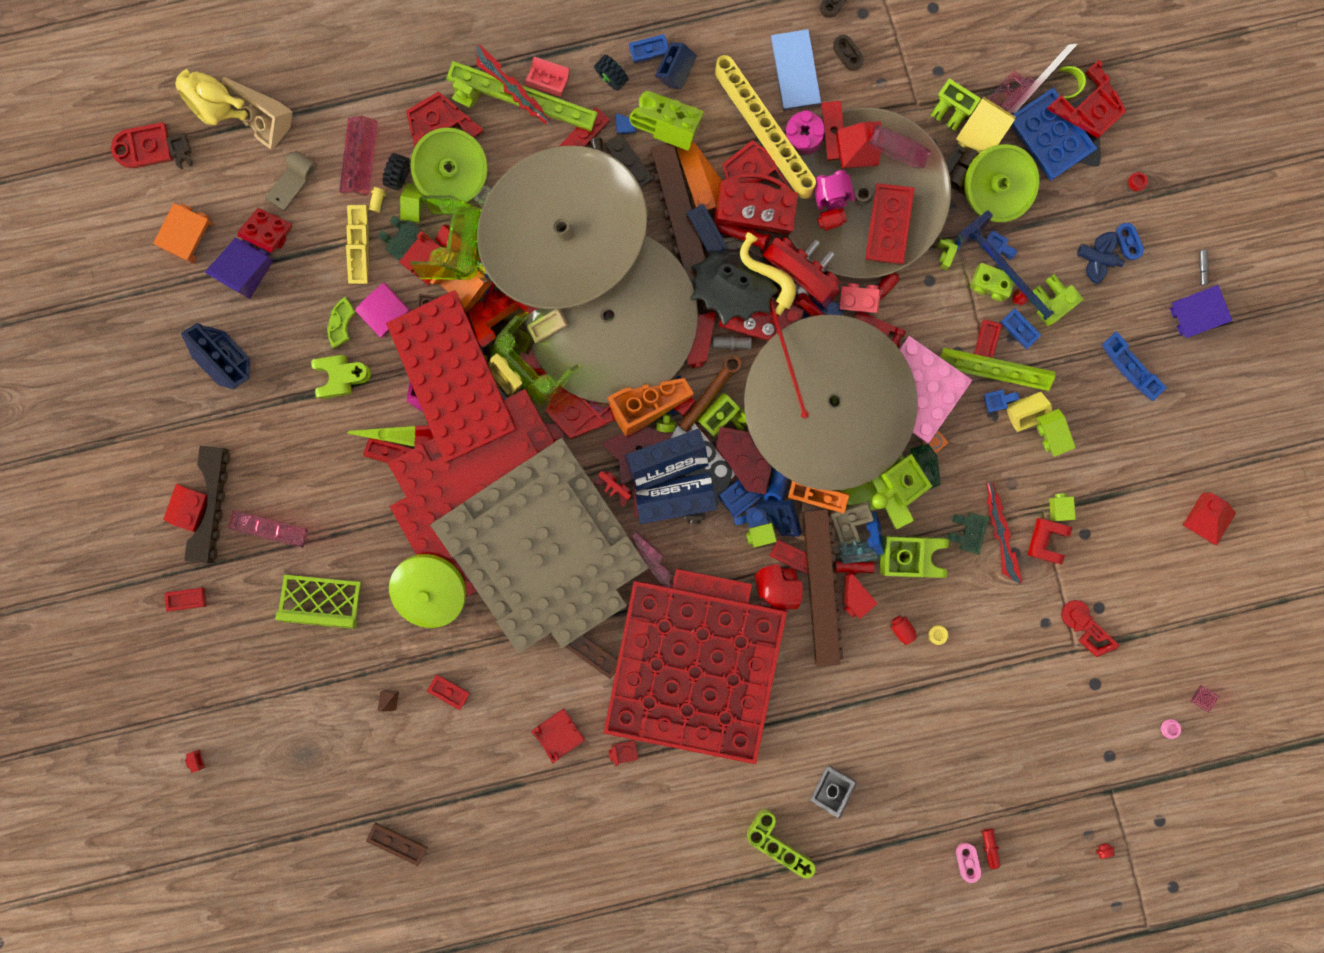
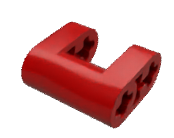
M1037 518L1027 556L1063 565L1065 555L1048 551L1047 547L1051 533L1070 537L1072 527Z

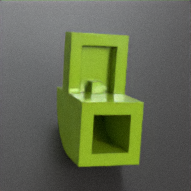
M457 79L453 84L455 94L452 100L468 108H472L482 94L474 91L471 86Z

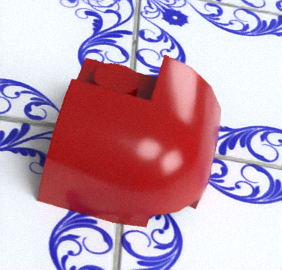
M780 564L766 566L755 574L757 591L761 599L764 598L775 609L798 610L802 601L803 587L802 581L797 579L795 569L781 568Z

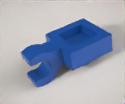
M993 230L982 246V249L990 254L999 257L1002 253L1009 260H1012L1018 252L1016 249L1006 245L1009 239Z
M1004 390L983 394L987 413L1007 409L1008 402L1020 399L1018 392L1004 395Z
M758 507L748 508L745 510L746 515L733 518L735 525L748 523L749 528L768 524L765 510L763 508L758 509Z

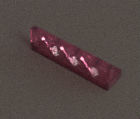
M1014 70L988 99L990 101L993 99L996 105L1008 111L1035 80L1030 76L1024 79ZM1012 78H1015L1021 84L1017 89H1010L1009 81ZM1006 93L1007 100L997 103V94Z
M362 115L348 118L340 193L353 192L363 196L369 194L377 127L376 120Z

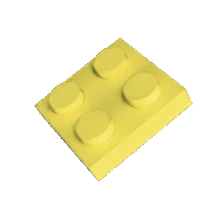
M497 353L491 357L488 365L496 383L508 397H511L521 387V377L518 373L513 372L509 368L507 360L504 357H500Z

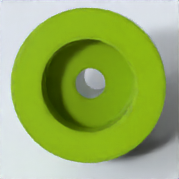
M664 414L663 419L657 420L656 430L666 433L674 432L676 422L670 420V414Z

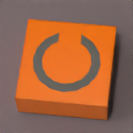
M938 430L928 444L921 441L933 456L949 443Z

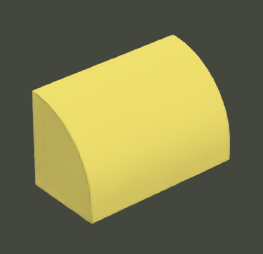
M1039 392L1007 404L1008 408L1006 409L1013 427L1019 432L1038 425L1037 417L1052 412V405L1043 393Z

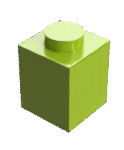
M1067 493L1055 494V498H1049L1051 521L1076 520L1074 497H1067Z
M772 523L748 529L749 533H746L748 544H752L753 548L777 542Z

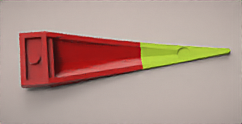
M429 425L352 430L347 432L352 435L418 447L434 438Z

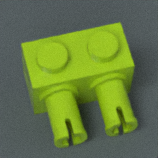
M949 78L939 92L938 98L940 101L930 116L935 118L937 115L936 120L941 121L949 107L955 108V113L946 126L951 128L953 125L952 130L956 132L964 118L971 117L981 98Z
M1055 273L1045 280V283L1055 293L1054 298H1049L1040 285L1030 292L1040 304V309L1036 313L1047 327L1084 300L1073 285L1065 287Z
M722 393L697 420L713 436L715 434L718 435L719 427H725L724 425L729 420L738 430L745 429L737 420L740 415L738 413L740 410L739 406L725 393Z

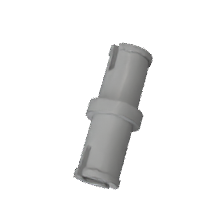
M730 335V337L713 336L712 338L713 348H729V350H734V348L751 349V337H734V335Z

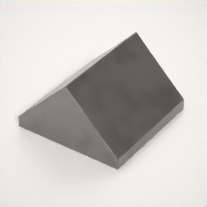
M826 766L810 801L840 819L857 782L854 778L830 766Z

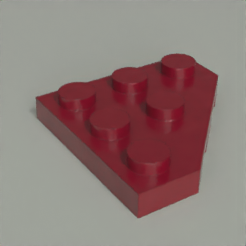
M720 426L716 446L746 491L766 494L771 465L759 452L750 432Z

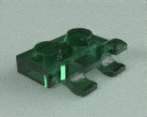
M393 216L389 222L400 230L397 235L392 239L381 230L377 236L388 245L385 250L400 261L418 239L416 236L422 230L409 220L404 224L396 216Z
M969 512L968 517L954 514L952 522L965 525L963 536L948 533L947 539L951 542L959 543L960 550L979 555L989 517Z

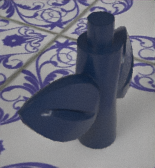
M1106 232L1100 235L1095 240L1094 248L1083 243L1079 246L1077 256L1090 261L1086 267V274L1095 284H1099L1104 280L1107 275V266L1114 268L1115 266L1123 267L1125 260L1120 259L1119 255L1113 254L1118 240L1116 232Z

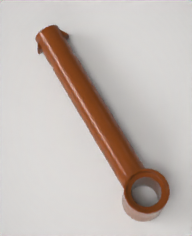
M731 355L725 359L722 370L685 418L680 420L678 426L685 432L692 430L691 427L731 375L738 373L742 365L738 356ZM734 361L737 364V368L735 370L729 369L727 362Z

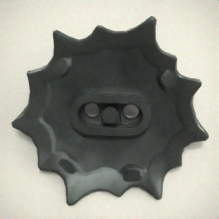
M741 247L737 249L726 248L722 252L711 250L708 258L691 266V269L696 272V277L692 281L695 285V291L690 299L704 300L707 309L717 311L724 326L734 317H741L747 321L751 315L757 312L769 314L770 300L773 295L778 293V289L772 279L744 265L740 258ZM749 249L748 253L752 259L765 264L763 257L755 255Z

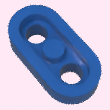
M1123 223L1118 226L1115 232L1123 256L1131 261L1140 258L1143 255L1144 247L1134 225ZM1122 231L1127 233L1126 237L1122 235ZM1130 248L1134 250V254L1129 252Z

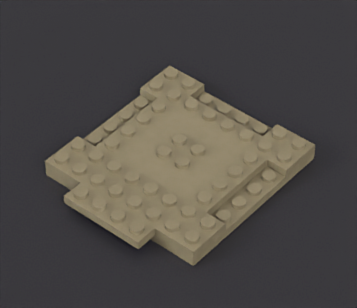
M563 437L430 524L450 555L455 558L496 618L498 625L518 654L549 633H552L561 648L585 634L627 606L617 589L649 568Z

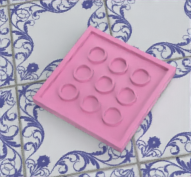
M908 336L899 350L908 362L917 390V417L912 434L928 444L968 388L972 379Z

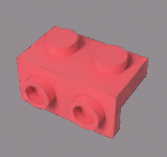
M534 57L532 68L525 80V86L561 97L568 83L569 68Z
M848 283V287L842 286L839 309L878 313L880 294H883V290H879L878 286L875 285L859 288V284Z

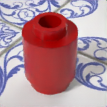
M837 207L819 213L820 217L817 218L820 229L824 228L825 232L843 226V223L847 222L843 208L838 209Z
M899 615L891 621V629L898 640L903 642L904 645H908L917 639L916 630L906 616L902 617Z

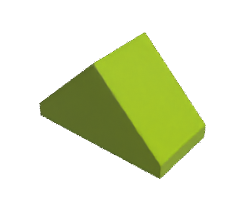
M407 182L400 196V219L420 223L425 197L413 183Z

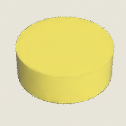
M940 625L932 626L928 631V638L936 645L944 644L948 639V631Z

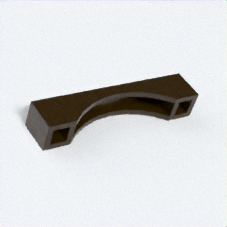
M201 445L199 447L197 465L204 476L207 486V508L201 525L186 543L184 561L214 563L217 557L216 541L220 537L218 526L223 516L221 504L225 499L224 483L228 479L226 467L230 462L229 449Z

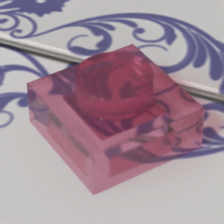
M1200 685L1190 702L1209 713L1219 696Z

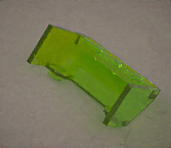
M422 195V200L431 214L452 215L447 248H436L433 250L429 261H411V267L420 279L468 280L473 278L477 273L479 261L477 228L481 209L454 196Z
M524 312L517 314L499 333L492 347L491 355L493 357L498 353L500 357H504L509 364V368L521 377V388L523 390L526 389L536 403L544 404L565 385L581 366L578 364L569 368L558 381L548 374L539 377L513 350L515 339L511 334L530 315Z

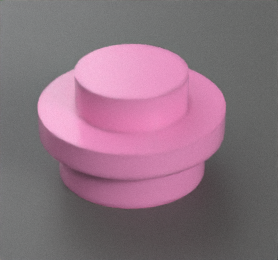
M1168 719L1162 723L1161 732L1166 738L1175 739L1181 733V726L1176 720Z

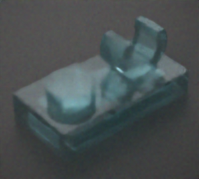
M854 540L853 544L846 545V542H843L842 546H839L842 564L881 559V554L877 555L875 550L870 548L868 541L856 543Z

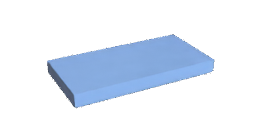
M809 30L771 35L783 111L820 105L821 99Z

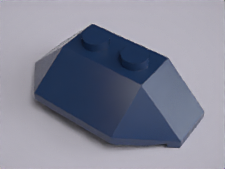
M196 323L181 332L191 357L218 385L234 390L249 380L250 358L224 331Z

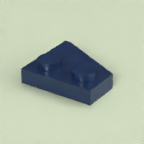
M758 501L756 504L758 509L763 508L768 514L767 519L782 536L799 537L802 530L793 501Z

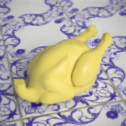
M187 69L177 76L175 83L177 91L183 101L203 123L217 125L220 121L229 118L245 120L248 116V112L245 110L236 111L231 108V105H234L237 109H241L244 101L230 96L225 86L215 78L197 71L190 74Z

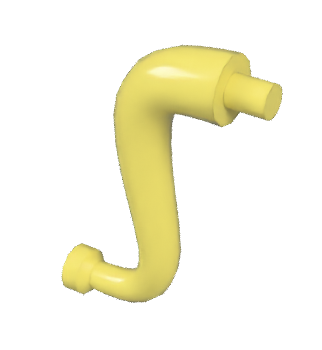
M747 232L746 240L740 249V258L749 269L774 280L781 286V293L776 300L779 304L775 309L776 313L781 316L784 309H790L794 301L796 285L792 277L786 272L758 262L749 256V248L758 238Z

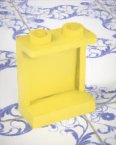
M983 96L973 114L956 138L959 141L958 144L965 149L969 147L979 153L988 147L998 145L1016 117Z

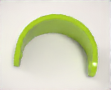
M1077 67L1059 68L1060 72H1069L1078 81L1077 93L1071 96H1063L1067 101H1070L1077 97L1084 89L1086 78L1084 73Z

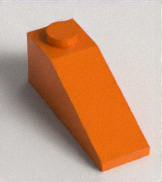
M792 481L788 498L845 513L850 494L841 490L810 488Z

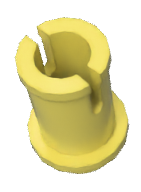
M374 187L371 190L372 197L368 210L380 213L382 201L386 194L385 190Z

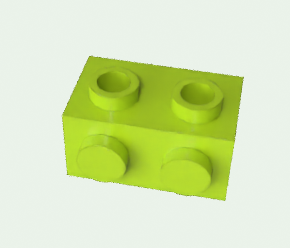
M980 263L976 267L969 288L974 289L973 291L977 294H988L992 296L993 300L1002 302V300L1005 301L1010 297L1017 276Z
M1059 409L1037 417L1039 425L1036 427L1040 436L1044 437L1045 441H1042L1046 452L1050 451L1053 457H1056L1076 448L1066 418Z

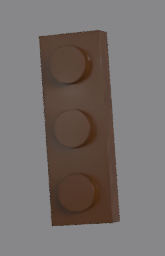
M581 635L565 646L609 679L616 672L618 660L584 635Z
M377 822L374 823L366 842L416 866L420 865L428 848Z

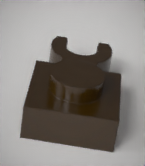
M181 133L166 138L171 156L173 158L177 157V167L182 170V162L185 160L190 167L193 166L192 160L187 156V154L192 153L187 135Z

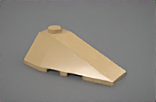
M226 77L222 78V84L227 89L229 95L244 101L241 109H237L234 105H231V108L236 111L245 110L248 112V116L243 120V123L246 126L250 125L258 141L269 149H274L290 129L293 111L277 100Z

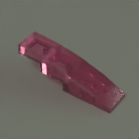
M236 510L232 512L228 527L231 530L301 548L304 547L308 529Z
M635 531L632 536L648 567L663 586L672 587L673 583L669 580L673 577V573L660 563L664 555Z

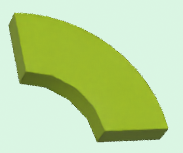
M346 296L333 308L327 326L328 338L333 349L351 340L348 333V325L351 318L357 313Z

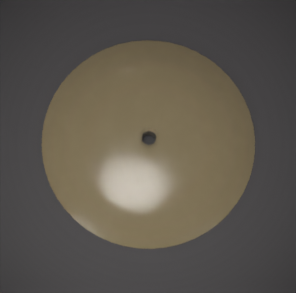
M848 109L842 111L844 128L862 122L881 121L884 142L879 165L842 169L841 160L827 161L825 136L823 144L818 151L811 155L799 154L815 178L821 175L828 177L834 175L839 170H845L846 174H849L851 177L856 199L854 202L851 200L847 201V206L842 207L847 222L843 223V226L825 232L824 228L820 229L817 218L820 217L819 213L827 211L828 208L823 207L822 211L818 209L814 191L812 196L807 199L798 196L794 228L788 237L797 249L800 248L804 252L815 239L820 242L819 246L810 255V262L816 260L820 263L829 251H832L835 256L824 268L828 272L848 278H877L895 273L919 259L935 242L949 212L951 201L950 176L939 147L930 135L915 122L905 116L884 109ZM831 130V133L836 134V130ZM807 131L804 132V133L802 134V136H803L804 134L807 136L809 132H807ZM779 175V180L785 183ZM876 183L915 187L904 265L865 260ZM864 191L868 194V197L861 199L858 193Z
M560 146L532 154L510 168L497 181L485 200L477 228L478 252L483 267L493 283L503 293L524 305L540 309H566L588 303L602 296L618 284L629 272L639 256L647 229L645 199L632 173L616 158L597 149L583 146Z
M645 236L639 256L623 279L611 290L588 303L562 309L569 326L539 343L534 342L532 346L533 353L543 370L553 381L568 392L589 401L609 403L607 397L624 388H638L649 384V387L659 386L661 382L669 381L675 376L684 364L693 346L697 330L698 311L697 301L690 299L694 293L692 283L676 257L663 245ZM537 308L530 314L526 312L527 332L530 333L527 327L529 324L555 309ZM608 311L614 312V318L611 321H607L605 318Z
M813 316L799 320L782 329L781 331L806 411L809 412V417L806 419L801 417L802 410L779 334L777 333L763 346L755 358L745 386L744 410L746 422L759 452L783 476L810 488L843 490L863 485L877 478L889 469L905 450L914 430L917 417L918 403L915 380L902 352L892 340L877 328L847 316ZM830 397L836 398L837 405L835 407L830 405Z

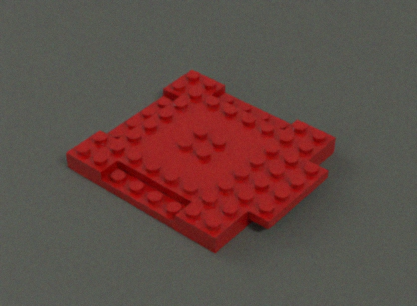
M526 389L504 400L517 431L449 463H444L434 438L387 463L406 496L389 507L415 554H431L450 562L463 577L466 586V597L477 590L455 558L450 555L430 524L555 442Z
M676 568L672 587L634 580L603 734L756 764L787 611L748 603L752 588L751 583Z

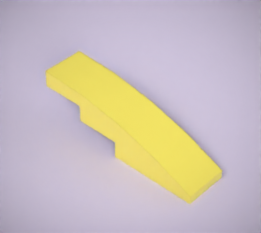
M347 205L348 225L346 226L348 245H346L348 284L368 283V205Z

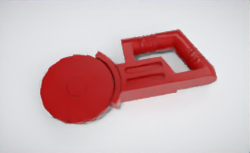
M1073 600L1064 605L1061 613L1063 622L1068 627L1074 628V631H1085L1079 642L1093 655L1099 657L1116 650L1120 646L1093 621L1094 616H1090L1089 608L1085 603ZM1091 636L1097 642L1106 639L1110 644L1097 648L1088 638Z

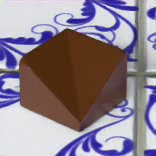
M391 690L380 692L378 711H395L399 692Z

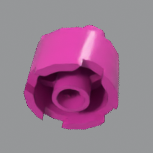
M807 110L793 115L786 126V137L797 153L811 155L822 146L825 131L820 117ZM807 131L809 133L807 136L805 134L802 136V132Z
M839 170L834 175L828 177L821 175L815 178L814 195L819 210L822 211L823 207H827L828 210L836 207L839 209L847 206V201H855L856 196L849 174H846L845 170Z

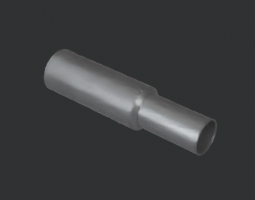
M1200 250L1199 272L1201 273V285H1208V250Z

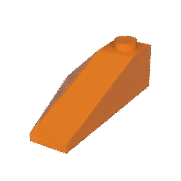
M694 141L689 151L675 146L694 208L703 203L709 214L715 213L721 178Z
M685 378L661 382L659 386L649 387V384L638 388H624L607 397L616 422L624 435L628 437L692 397L694 393Z

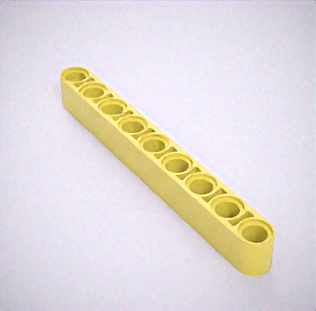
M727 55L720 56L716 62V78L794 191L801 198L807 199L811 197L816 185L815 177L733 59Z

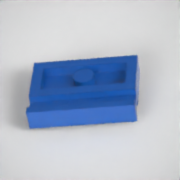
M738 479L717 496L726 509L730 511L731 516L736 518L764 496V494L746 491Z

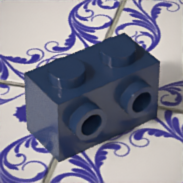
M671 42L655 77L668 88L682 89L697 55L684 43Z

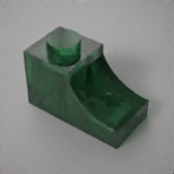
M926 443L910 449V454L913 455L931 483L932 487L930 489L940 486L938 458L930 445Z

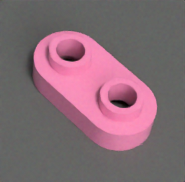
M963 842L956 848L960 874L965 881L974 883L981 877L977 851L970 843ZM968 849V854L963 855V850ZM969 868L973 869L971 874H967Z

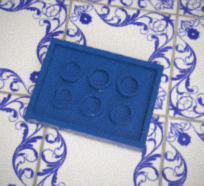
M1054 87L1013 114L1016 118L1011 125L1050 181L1097 150V147L1083 129L1047 109L1059 97Z

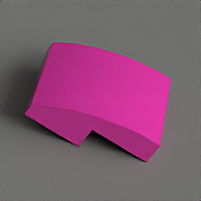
M384 282L368 295L355 311L381 338L389 332L386 323L409 312L410 309Z

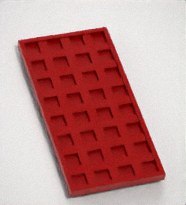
M456 290L386 323L444 463H449L517 431Z

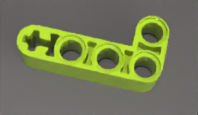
M769 809L760 810L747 831L749 843L802 878H811L815 873V866L812 860L771 834L776 824L775 816ZM765 815L771 816V821L767 824L761 822L762 817ZM754 832L761 833V837L758 840L751 838ZM772 842L778 844L775 850H769L767 848L768 845ZM787 853L794 854V858L790 861H786L784 856ZM800 864L804 866H807L808 864L809 869L803 870Z

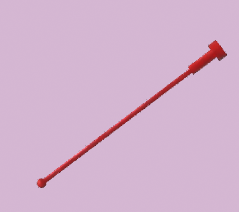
M771 298L770 308L802 410L801 417L806 419L809 417V412L805 409Z

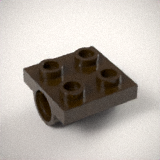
M957 144L947 159L946 164L951 187L966 197L964 185L966 173L971 162L979 152L971 148L965 149Z

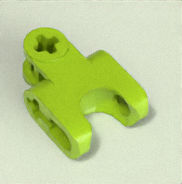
M346 355L313 359L311 361L313 369L317 371L326 370L329 375L328 383L315 389L316 398L326 399L352 394L351 385L366 383L371 378V370L368 366L360 362L348 363ZM360 369L363 370V373H360V376H358L357 373L360 372Z

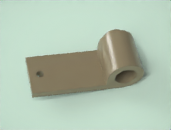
M298 151L290 152L285 160L287 162V170L265 197L266 200L283 211L288 208L317 167L315 162Z

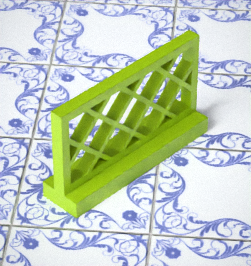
M284 575L279 610L276 612L275 620L287 623L356 629L361 582ZM296 580L300 586L291 593L287 588L288 581ZM310 582H315L319 588L310 595L305 586ZM329 584H335L338 590L329 596L324 588ZM348 586H356L355 594L348 598L343 590ZM303 589L308 597L299 603L294 595ZM322 590L327 599L318 605L313 597ZM341 592L346 601L337 607L332 598ZM292 597L297 606L291 610H285V602ZM311 599L316 607L312 611L306 612L302 605ZM330 601L336 609L326 614L321 607ZM349 603L353 607L352 616L344 615L340 609Z

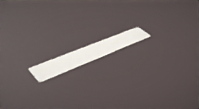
M1069 44L1008 112L1015 113L1077 44Z

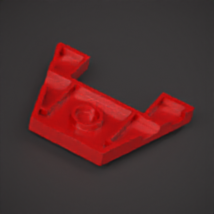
M1100 60L1085 72L1098 88L1076 109L1062 95L1047 108L1052 113L1097 138L1126 112L1116 90L1113 91L1109 83L1110 78L1108 74L1104 73L1102 69L1103 64Z
M439 91L406 110L414 148L423 136L439 128H454L460 125L463 131L473 138L484 133L482 127L460 111L457 106Z
M753 140L722 164L726 179L744 173H759L769 176L774 171H777L786 185H790L767 150ZM755 178L738 179L739 183H760L763 181Z
M497 290L482 302L475 304L468 313L480 345L484 347L496 338L494 331L490 329L492 326L518 308L523 309L529 314L537 308L515 301L501 290Z
M562 387L556 391L545 409V413L570 440L616 421L610 405L598 414L585 399L568 392Z

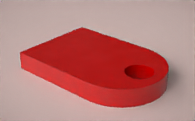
M164 122L123 130L113 138L111 143L113 158L126 168H139L173 161L166 138L169 136ZM121 146H125L126 152L123 155H118V149Z

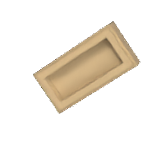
M555 309L527 327L534 342L539 343L569 326L562 309Z

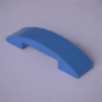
M1117 331L1114 332L1102 344V347L1119 371L1151 401H1154L1167 387L1155 374H1151L1128 349L1129 344Z

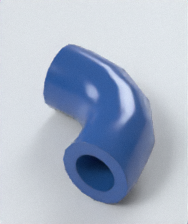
M773 467L764 500L784 501L790 479L783 476Z

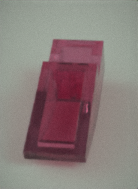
M876 125L869 143L891 158L901 160L913 168H925L931 152L930 149L920 143L879 125Z

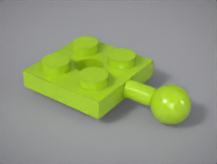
M912 454L907 455L881 475L889 490L884 494H876L872 498V504L877 509H883L887 506L888 500L894 496L901 508H903L932 487ZM905 476L909 478V486L904 483Z

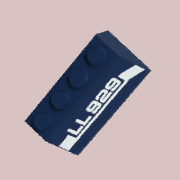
M700 429L624 455L637 492L709 466L706 445Z
M710 472L668 480L638 492L635 488L640 524L718 510Z

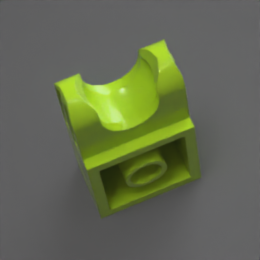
M651 91L643 92L639 98L640 107L635 108L630 115L631 125L654 134L653 138L689 151L699 130L704 111Z
M882 535L885 554H880V574L901 577H947L948 571L942 567H935L931 562V556L937 549L948 548V539ZM901 553H904L905 557H902L900 561L899 556Z

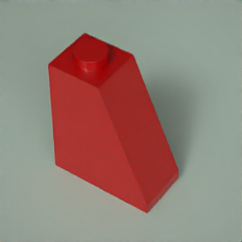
M715 312L698 315L695 339L686 359L687 367L692 366V369L703 367V364L706 363L716 317Z

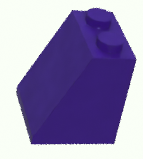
M235 237L205 273L250 299L273 260L268 257L270 253L262 248L256 250L252 247V243L244 239L241 241Z
M1219 285L1172 302L1173 307L1170 308L1173 318H1178L1180 325H1177L1180 336L1185 335V338L1233 321Z

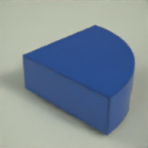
M615 114L617 134L636 133L635 127L631 125L628 117Z

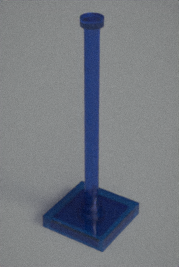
M987 210L958 234L954 243L958 245L957 251L971 239L976 240L1044 315V320H1047L1054 314V311H1050L982 236V230L987 227L993 217L992 213Z

